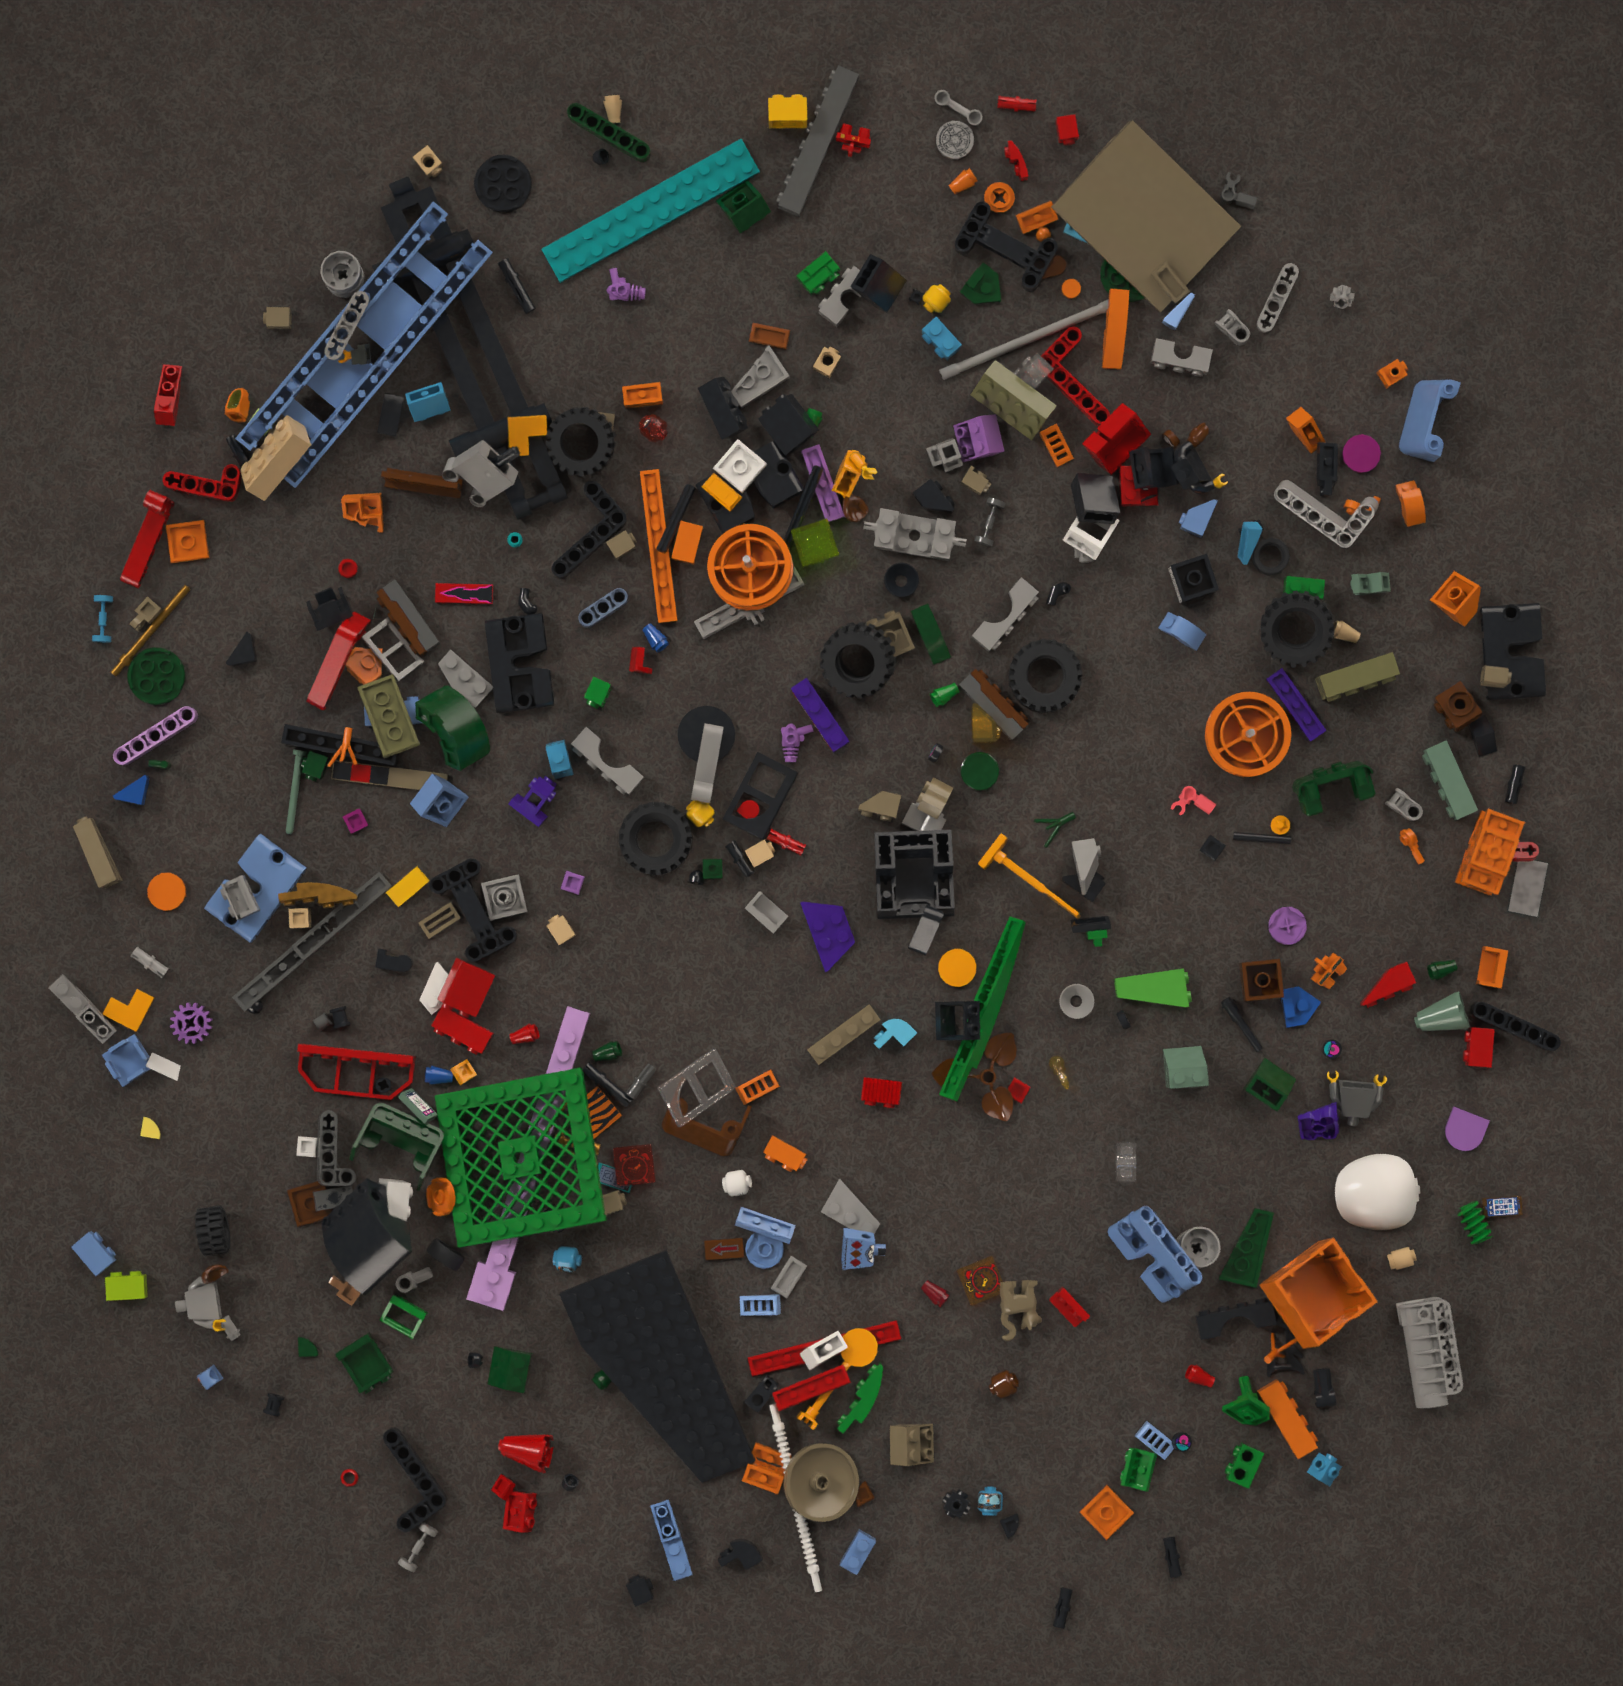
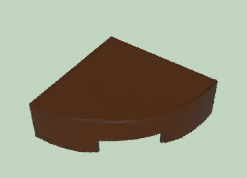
M866 1481L858 1488L856 1496L857 1507L875 1498Z

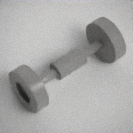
M424 1522L418 1527L424 1534L414 1545L410 1558L407 1560L401 1557L398 1561L399 1565L411 1572H415L417 1569V1565L412 1563L415 1555L419 1554L425 1544L426 1536L435 1537L438 1533L435 1528Z

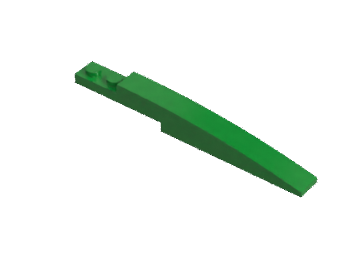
M1009 917L974 998V1001H979L981 1039L962 1040L939 1093L944 1098L957 1102L971 1068L977 1069L1012 974L1026 923L1023 920Z

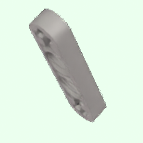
M1288 263L1282 268L1257 320L1259 331L1267 333L1274 327L1297 279L1299 270L1295 264ZM1289 268H1293V273H1295V275H1291L1288 279L1291 285L1284 280H1280L1281 277L1285 279L1287 275L1285 269L1289 270ZM1278 285L1286 286L1287 292L1284 295L1277 293L1276 288ZM1276 302L1279 305L1278 311H1270L1268 304ZM1264 312L1275 316L1274 319L1270 317L1268 321L1270 327L1267 326L1265 329L1262 328L1263 324L1260 323V321H1265L1267 317Z
M357 291L350 299L325 347L327 358L336 360L342 355L369 303V297L365 292ZM362 294L366 303L360 304L358 308L362 309V311L359 313L356 309L350 308V305L353 304L355 306L357 303L355 297ZM347 312H355L357 320L352 323L346 320ZM341 328L346 329L348 332V337L344 340L337 337V331ZM335 338V340L344 343L343 347L339 345L337 347L339 354H334L332 357L329 355L330 351L328 348L334 347L335 342H332V339Z

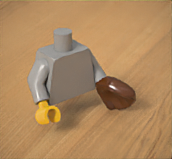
M220 1264L208 1267L202 1273V1276L189 1285L188 1291L185 1292V1300L175 1301L176 1312L187 1311L188 1319H193L195 1324L204 1328L214 1329L215 1331L226 1330V1328L221 1327V1322H226V1320L221 1319L222 1313L216 1280L229 1272L228 1268Z

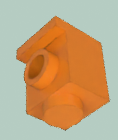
M1397 359L1378 370L1377 375L1387 389L1405 378L1408 368L1403 361L1399 362ZM1396 369L1398 374L1393 375L1391 370Z

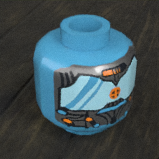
M561 1246L558 1250L554 1251L553 1265L556 1266L558 1271L574 1272L577 1266H581L582 1255H579L577 1248Z
M985 1487V1490L978 1493V1510L982 1512V1515H997V1512L1002 1510L1003 1495L1000 1491H996V1487Z

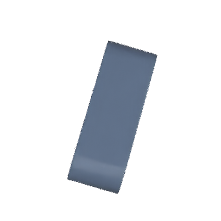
M621 588L614 589L582 610L579 614L580 624L586 628L593 627L625 606L628 602L627 592ZM617 593L625 595V599L622 602L614 600ZM600 604H608L609 609L606 613L599 612L598 607ZM585 614L593 616L591 623L586 624L582 621Z

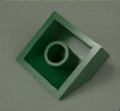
M748 180L740 183L716 200L739 233L748 230L753 224L765 218L771 212L763 196Z
M494 1346L487 1384L504 1390L524 1393L532 1353Z

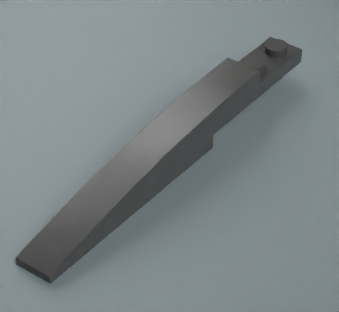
M378 872L354 892L357 895V901H354L353 905L343 906L341 903L232 998L246 1012L367 909L392 885ZM336 918L337 928H333V931L330 932L325 924H329V920Z

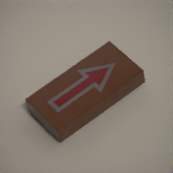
M743 1238L704 1240L706 1260L744 1257Z

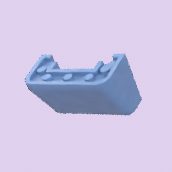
M1422 380L1415 385L1399 442V448L1402 453L1435 462L1441 457L1443 441L1439 436L1431 434L1438 405H1440L1443 399L1454 398L1458 393L1461 382L1454 380Z

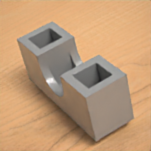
M855 266L852 269L848 268L843 273L842 278L844 279L841 283H836L830 290L831 296L828 299L824 298L818 306L820 308L819 314L836 327L849 312V309L841 303L842 295L847 292H853L861 297L850 287L860 271Z
M1156 338L1151 358V364H1154L1155 368L1165 369L1166 367H1171L1173 371L1184 373V370L1191 371L1194 376L1203 377V374L1207 375L1213 349L1193 346L1191 356L1186 359H1180L1174 353L1175 342Z

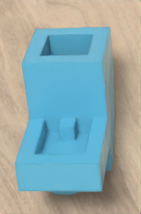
M890 1019L882 1024L887 1030L885 1032L881 1030L874 1037L876 1040L874 1044L880 1049L894 1036L905 1046L917 1032L901 1019Z

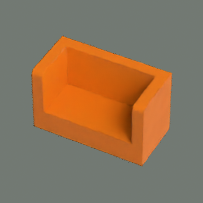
M660 382L622 387L625 409L663 404Z
M680 521L671 557L672 560L694 565L703 526Z
M1483 946L1476 984L1502 988L1508 950Z

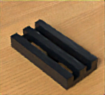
M1109 916L1070 920L1073 933L1111 929Z

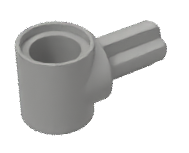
M429 1267L415 1273L410 1271L398 1277L396 1287L400 1292H408L417 1288V1284L432 1278L433 1273ZM402 1278L410 1280L409 1288L401 1286Z

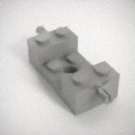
M880 508L879 518L876 523L864 521L863 529L874 531V548L944 561H949L951 549L954 545L965 547L967 540L955 537L956 521L912 516ZM913 530L920 533V538L917 541H912L909 538V533Z

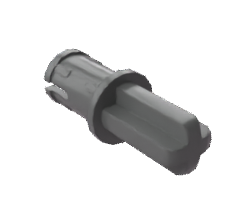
M648 1063L639 1076L635 1077V1081L625 1093L636 1100L643 1088L648 1086L647 1082L656 1072V1068Z

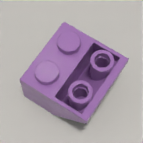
M996 414L978 416L953 425L962 463L1005 452Z

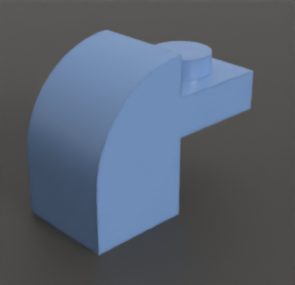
M1170 612L1167 613L1159 626L1161 631L1175 637L1182 644L1196 651L1206 636L1197 626L1181 616H1176Z

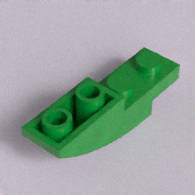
M880 1362L878 1365L873 1364L867 1372L869 1376L866 1380L861 1379L855 1386L857 1389L855 1394L860 1399H855L849 1406L850 1412L847 1415L843 1413L838 1419L837 1423L839 1425L837 1429L841 1433H844L855 1419L862 1423L873 1407L882 1380L883 1365Z

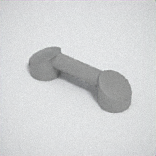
M945 90L936 92L935 101L938 105H947L965 116L973 126L979 125L982 122L983 117L980 111L968 110L950 99L949 93Z

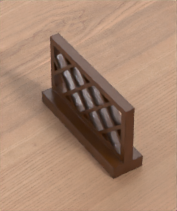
M387 468V472L382 471L381 477L385 479L384 487L461 498L463 479H458L457 482H450L444 480L442 476Z

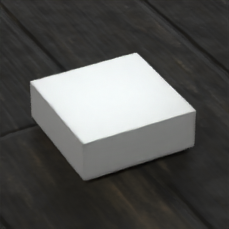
M298 1136L296 1156L316 1157L317 1138Z

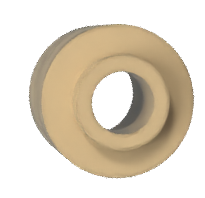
M1409 1247L1391 1251V1254L1387 1255L1391 1270L1413 1266V1261H1417L1414 1249L1410 1250Z

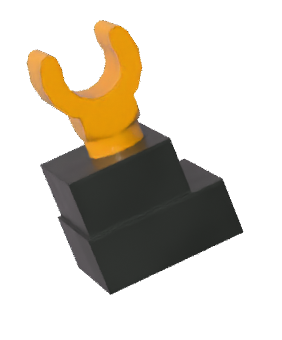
M357 345L358 349L351 351L344 349L345 358L338 360V362L344 363L352 359V365L371 363L370 345Z

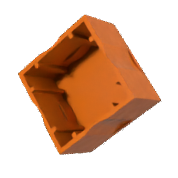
M1334 1237L1318 1241L1259 1284L1303 1349L1321 1345L1337 1333L1348 1321L1357 1318L1378 1302L1363 1279L1353 1270L1349 1259Z

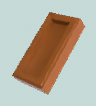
M753 323L749 342L787 349L790 330Z

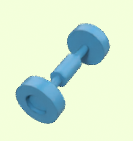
M94 595V602H101V612H99L100 635H92V642L111 643L112 637L104 636V626H106L107 620L105 602L113 603V596Z

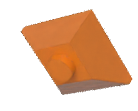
M1454 571L1430 601L1454 621L1465 627L1477 613L1481 587Z

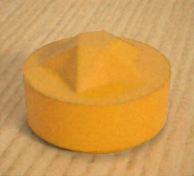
M1276 816L1271 821V830L1278 835L1285 834L1290 829V821L1285 816Z

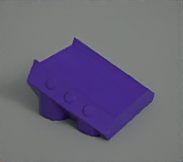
M1337 1102L1298 1115L1301 1140H1314L1321 1136L1325 1139L1337 1137V1134H1339Z

